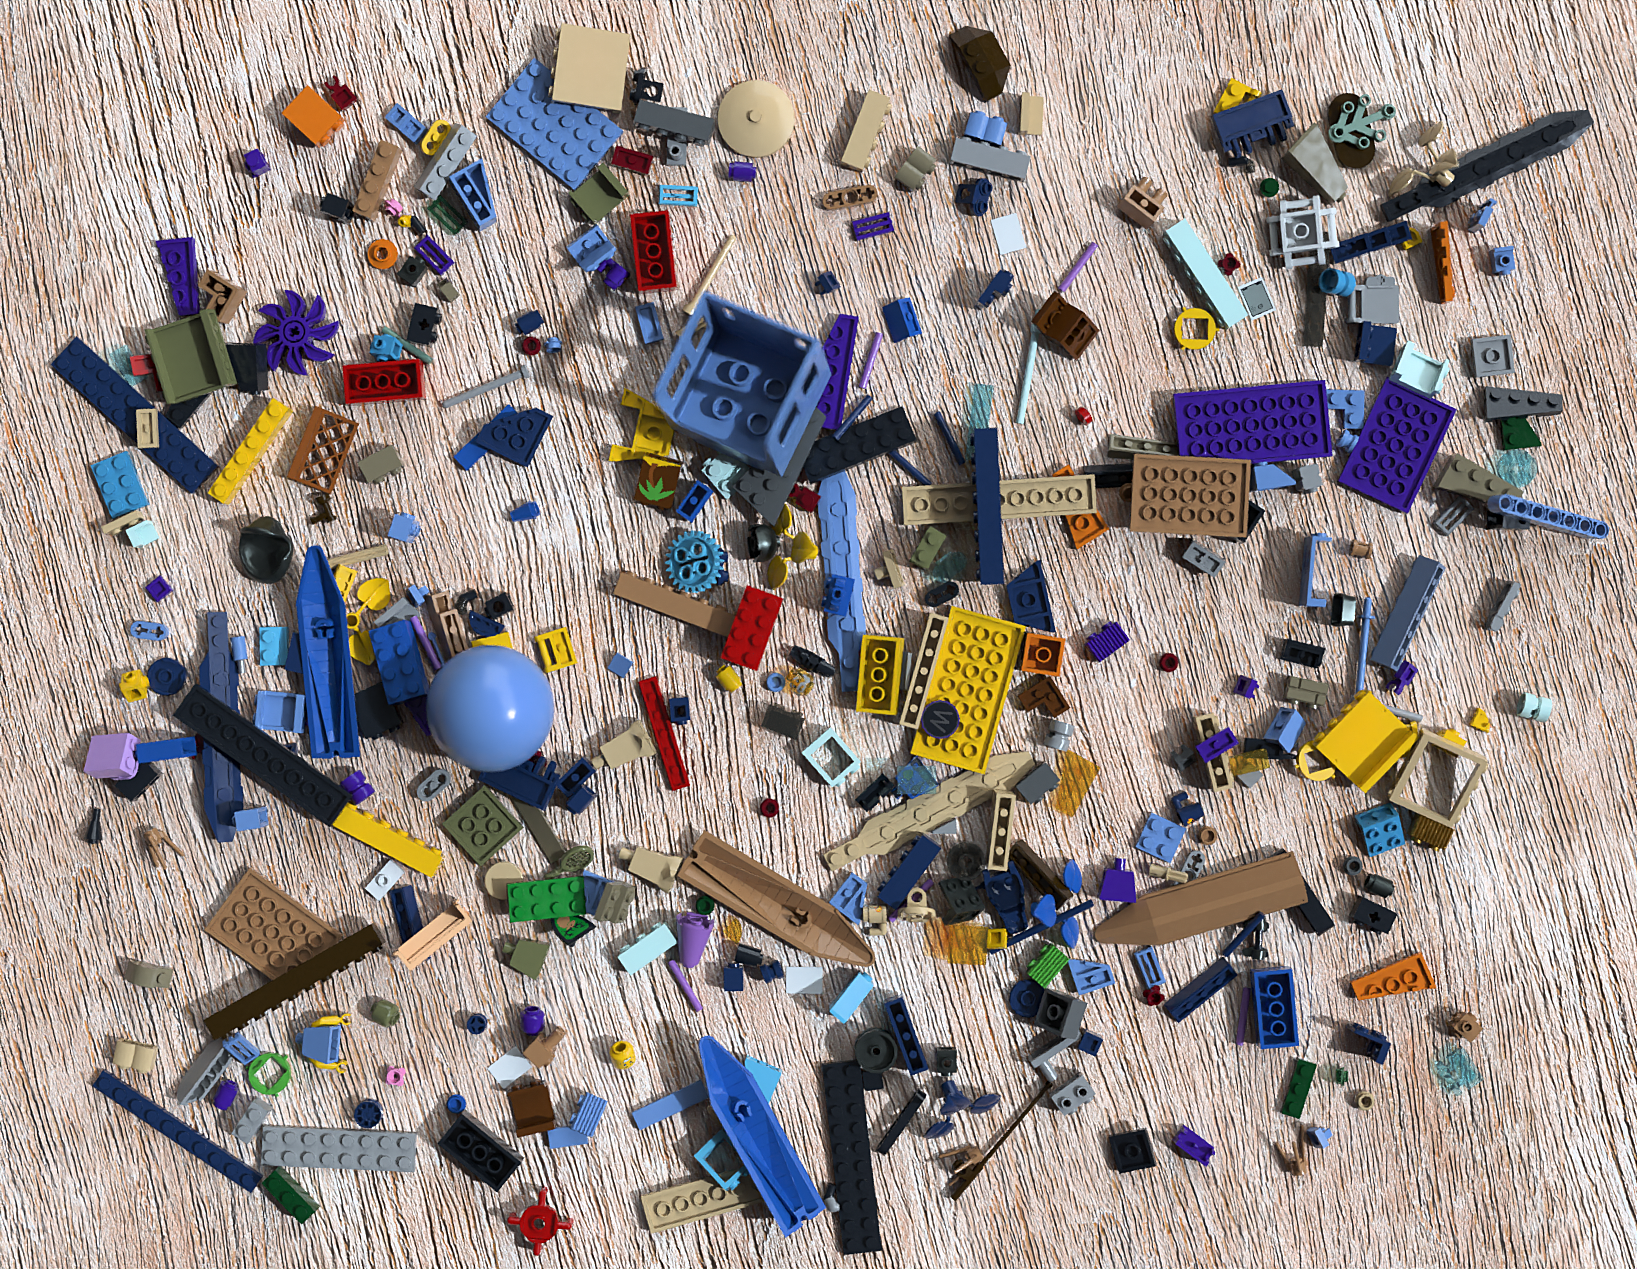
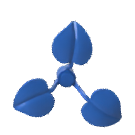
M1070 859L1063 870V881L1070 891L1078 893L1082 885V875L1076 862ZM1046 894L1039 902H1033L1030 909L1033 917H1037L1046 927H1052L1056 922L1055 900L1052 895ZM1072 916L1062 921L1063 924L1060 930L1065 943L1071 949H1075L1079 938V925L1075 917Z

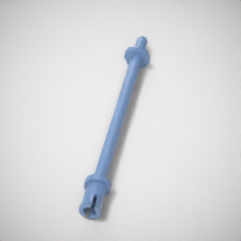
M1370 597L1364 599L1363 615L1357 616L1362 618L1355 694L1364 688L1370 619H1375V616H1370L1372 604Z

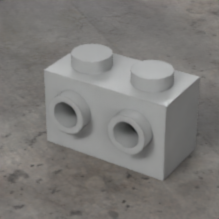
M1079 1072L1049 1094L1065 1116L1075 1113L1078 1110L1077 1107L1082 1103L1087 1104L1092 1101L1096 1093L1083 1074Z

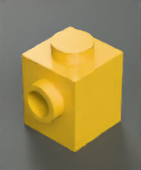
M1449 728V730L1442 729L1436 733L1461 746H1465L1467 742L1460 738V733L1452 728ZM1433 744V746L1449 756L1458 757V754Z

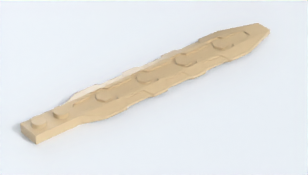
M1029 751L992 756L988 760L985 775L968 770L955 778L951 777L928 792L914 799H909L897 808L887 813L883 812L868 820L857 837L823 855L832 872L866 854L886 855L901 847L902 844L913 839L916 835H921L922 832L927 834L936 829L940 824L956 816L959 817L969 812L971 808L989 799H993V790L1010 791L1035 763Z

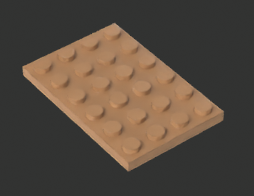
M1133 454L1129 532L1246 538L1251 460Z
M252 867L248 869L204 929L272 980L337 944L344 936Z

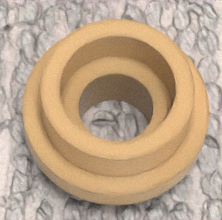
M1361 1091L1356 1095L1355 1104L1360 1110L1367 1111L1374 1106L1375 1099L1370 1092ZM1366 1097L1367 1102L1363 1104L1361 1100Z

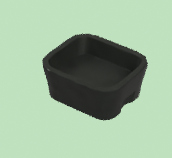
M1343 593L1334 594L1331 611L1332 626H1352L1354 624L1356 597Z

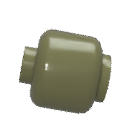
M382 999L378 1003L375 1002L370 1010L372 1021L385 1028L394 1026L400 1018L399 1007L386 999Z

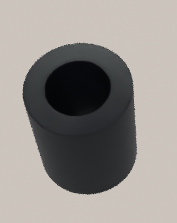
M739 943L734 962L756 968L757 965L761 966L764 954H761V949Z

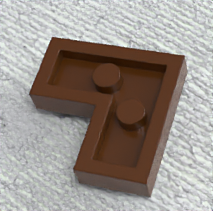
M1050 675L1017 696L1027 712L1043 702L1053 718L1070 709V706Z

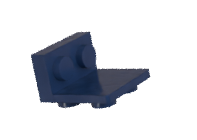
M1370 321L1359 323L1354 362L1392 366L1397 328L1371 325Z
M1354 1022L1351 1025L1347 1023L1346 1027L1352 1032L1373 1040V1042L1368 1044L1367 1056L1376 1063L1383 1065L1391 1043L1386 1040L1387 1037L1373 1029L1369 1032V1029L1361 1024Z

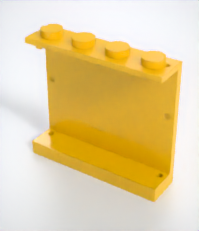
M1367 688L1358 691L1354 696L1355 699L1341 709V714L1337 718L1334 717L1328 722V727L1323 732H1319L1314 737V742L1312 743L1364 793L1420 738L1407 728Z

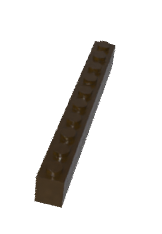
M373 922L203 1021L214 1040L218 1038L224 1040L232 1035V1030L238 1028L240 1031L249 1025L248 1021L254 1018L257 1021L266 1016L264 1012L270 1008L272 1012L283 1006L281 1002L288 999L290 1002L299 997L298 992L305 990V992L310 991L316 987L314 983L319 980L323 983L333 977V972L338 970L341 973L348 969L349 963L355 961L357 964L366 958L365 954L371 951L374 954L383 949L382 944L386 941L376 923Z

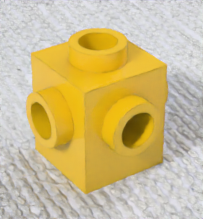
M140 669L121 674L119 688L128 703L147 698L149 680Z

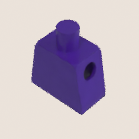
M1115 857L1114 868L1104 869L1097 896L1099 900L1136 903L1134 871L1125 869V858Z

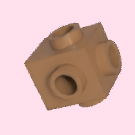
M1462 1010L1456 1012L1448 1024L1453 1028L1451 1032L1459 1039L1463 1037L1470 1043L1483 1030L1476 1022L1478 1019L1471 1012L1465 1013Z

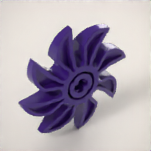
M285 290L292 315L289 317L285 308L277 304H267L258 310L259 312L276 318L281 324L279 327L271 324L261 326L254 336L253 343L259 344L280 337L279 341L269 345L267 350V361L271 369L276 371L283 355L289 348L286 358L289 367L300 375L308 376L302 360L301 350L304 349L308 358L314 361L325 362L330 360L335 354L317 348L312 344V341L314 339L323 342L331 340L337 334L340 322L336 321L313 329V326L323 321L326 315V305L322 297L317 294L310 311L304 318L307 307L304 299L294 291ZM294 331H299V335H294Z

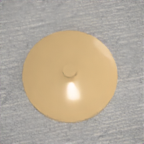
M761 80L740 83L725 95L718 111L719 131L725 143L736 153L749 158L768 157L781 150L792 135L794 128L792 104L787 95L772 83Z

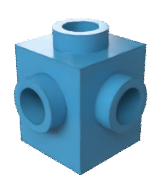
M382 334V336L374 335L373 342L370 344V354L378 362L399 361L403 344L388 334Z

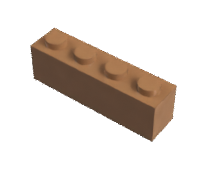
M380 139L352 210L357 216L375 222L402 153L398 146Z

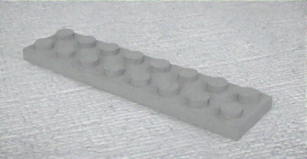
M264 1125L261 1165L415 1172L417 1132Z

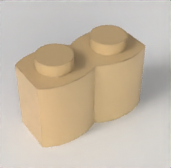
M121 1038L116 1043L113 1064H116L120 1069H129L131 1067L136 1069L138 1073H148V1071L154 1069L159 1046Z

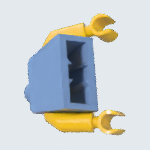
M344 1013L342 1017L337 1015L323 1016L312 1022L310 1027H305L304 1033L296 1035L295 1042L302 1045V1054L308 1057L315 1067L328 1070L335 1068L339 1073L346 1071V1069L339 1067L340 1064L348 1065V1062L344 1059L338 1061L341 1025H338V1023L349 1025L351 1022H344L343 1017L351 1016L350 1013Z

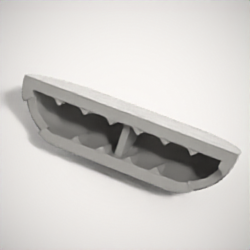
M221 1038L212 1040L206 1046L181 1080L177 1091V1100L180 1105L187 1106L188 1103L196 1100L201 1101L231 1063L232 1054L223 1047L222 1041L224 1040Z

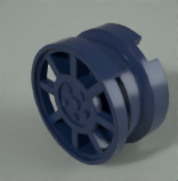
M376 1099L363 1100L354 1112L356 1123L363 1128L376 1126L383 1118V1106Z

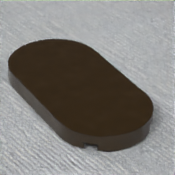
M1343 93L1333 99L1327 111L1330 127L1337 124L1341 114V106L1347 101L1354 104V110L1348 114L1345 126L1352 123L1358 106V95ZM1345 105V109L1350 111V107ZM1367 107L1365 108L1362 118L1368 116ZM1336 130V134L1341 136V132ZM1352 131L1349 134L1359 139L1367 137L1370 141L1369 146L1360 150L1356 145L1342 141L1341 143H1334L1337 159L1342 165L1351 170H1358L1366 167L1373 160L1375 143L1373 138L1357 131ZM1361 140V145L1365 146V142Z

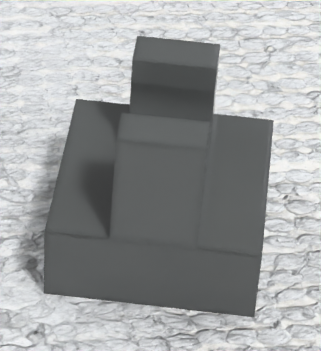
M1184 744L1181 745L1183 753L1180 755L1176 754L1175 751L1171 752L1176 765L1181 771L1197 761L1193 751Z

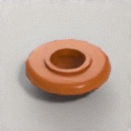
M380 239L370 245L367 255L369 262L374 267L388 269L397 261L398 252L394 243L386 239ZM380 249L387 250L388 255L385 259L377 257Z

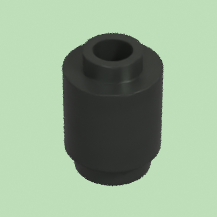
M1369 874L1364 883V888L1368 892L1383 898L1391 896L1395 888L1392 880L1377 874Z

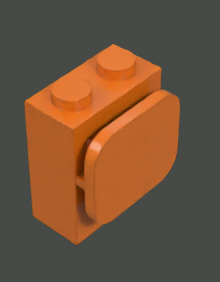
M308 85L282 112L318 148L327 145L331 139L330 136L334 132L340 131L345 121L337 111Z

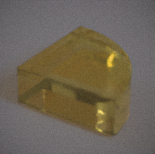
M737 917L723 930L736 945L742 936V926Z

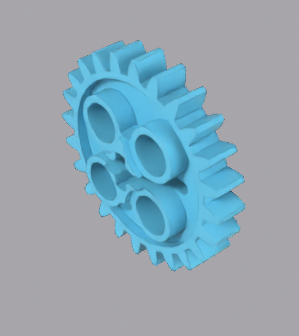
M691 530V532H684V536L678 535V540H672L674 547L668 546L671 554H666L670 558L665 562V564L670 565L666 571L672 573L668 578L675 579L673 585H679L678 589H685V592L692 591V593H698V591L705 592V588L711 589L710 583L716 584L715 577H721L718 570L724 569L719 566L720 563L724 562L723 559L719 558L723 554V552H718L720 545H714L716 539L710 538V534H704L703 531ZM700 546L702 547V552H701V553H699V547H700ZM707 556L709 557L706 560L696 561V559H703ZM693 562V565L687 564L683 567H680L681 564ZM706 564L707 569H706V571L704 572L703 567H704V565ZM688 570L690 571V576H689V578H688V576H687Z

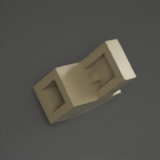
M129 960L124 979L142 987L153 989L154 987L169 988L173 969L152 966L148 962Z

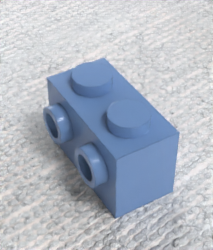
M401 512V515L395 514L388 536L413 543L414 538L418 537L420 533V522L415 520L416 516Z

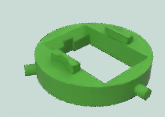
M264 1053L258 1056L250 1066H246V1070H249L248 1076L252 1087L259 1093L265 1095L274 1094L275 1097H278V1092L288 1085L291 1078V1067L286 1060L288 1055L285 1054L283 1057L278 1053ZM272 1057L286 1072L269 1089L259 1082L260 1080L255 1074Z

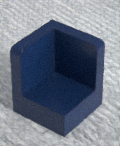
M1083 1028V1037L1077 1048L1096 1057L1103 1038L1101 1035Z

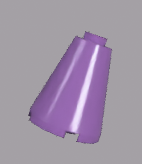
M687 912L686 916H682V913L676 916L679 960L684 967L693 968L699 964L714 927V919L710 921L707 915L695 912Z

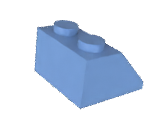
M1267 462L1253 464L1252 468H1250V492L1296 485V481L1274 464L1268 465Z

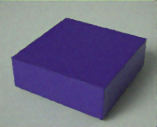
M162 575L145 587L156 602H160L173 591Z

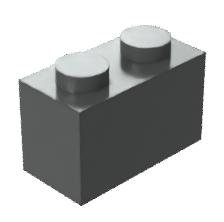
M1042 762L1018 782L1015 787L1029 804L1035 803L1036 805L1044 798V793L1048 790L1052 792L1059 786L1058 782L1060 779L1046 762Z

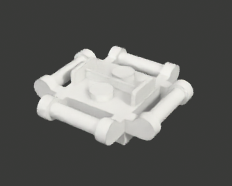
M1319 195L1309 199L1288 202L1286 200L1280 201L1281 214L1266 218L1270 232V256L1284 255L1286 269L1319 263V265L1326 264L1324 249L1339 247L1335 225L1336 208L1320 209ZM1307 206L1314 207L1312 210L1287 213L1288 209ZM1321 216H1327L1329 242H1323ZM1279 222L1281 223L1283 248L1278 246L1277 223ZM1314 250L1318 252V256L1296 259L1291 257L1292 253Z

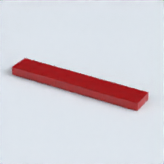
M657 676L638 681L671 790L675 791L690 786V781Z

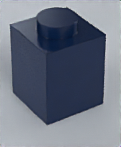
M730 962L728 966H724V991H743L744 966H739L737 962Z

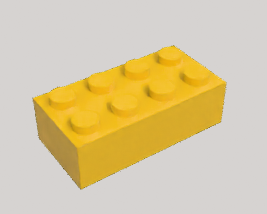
M862 635L856 712L898 715L904 638Z

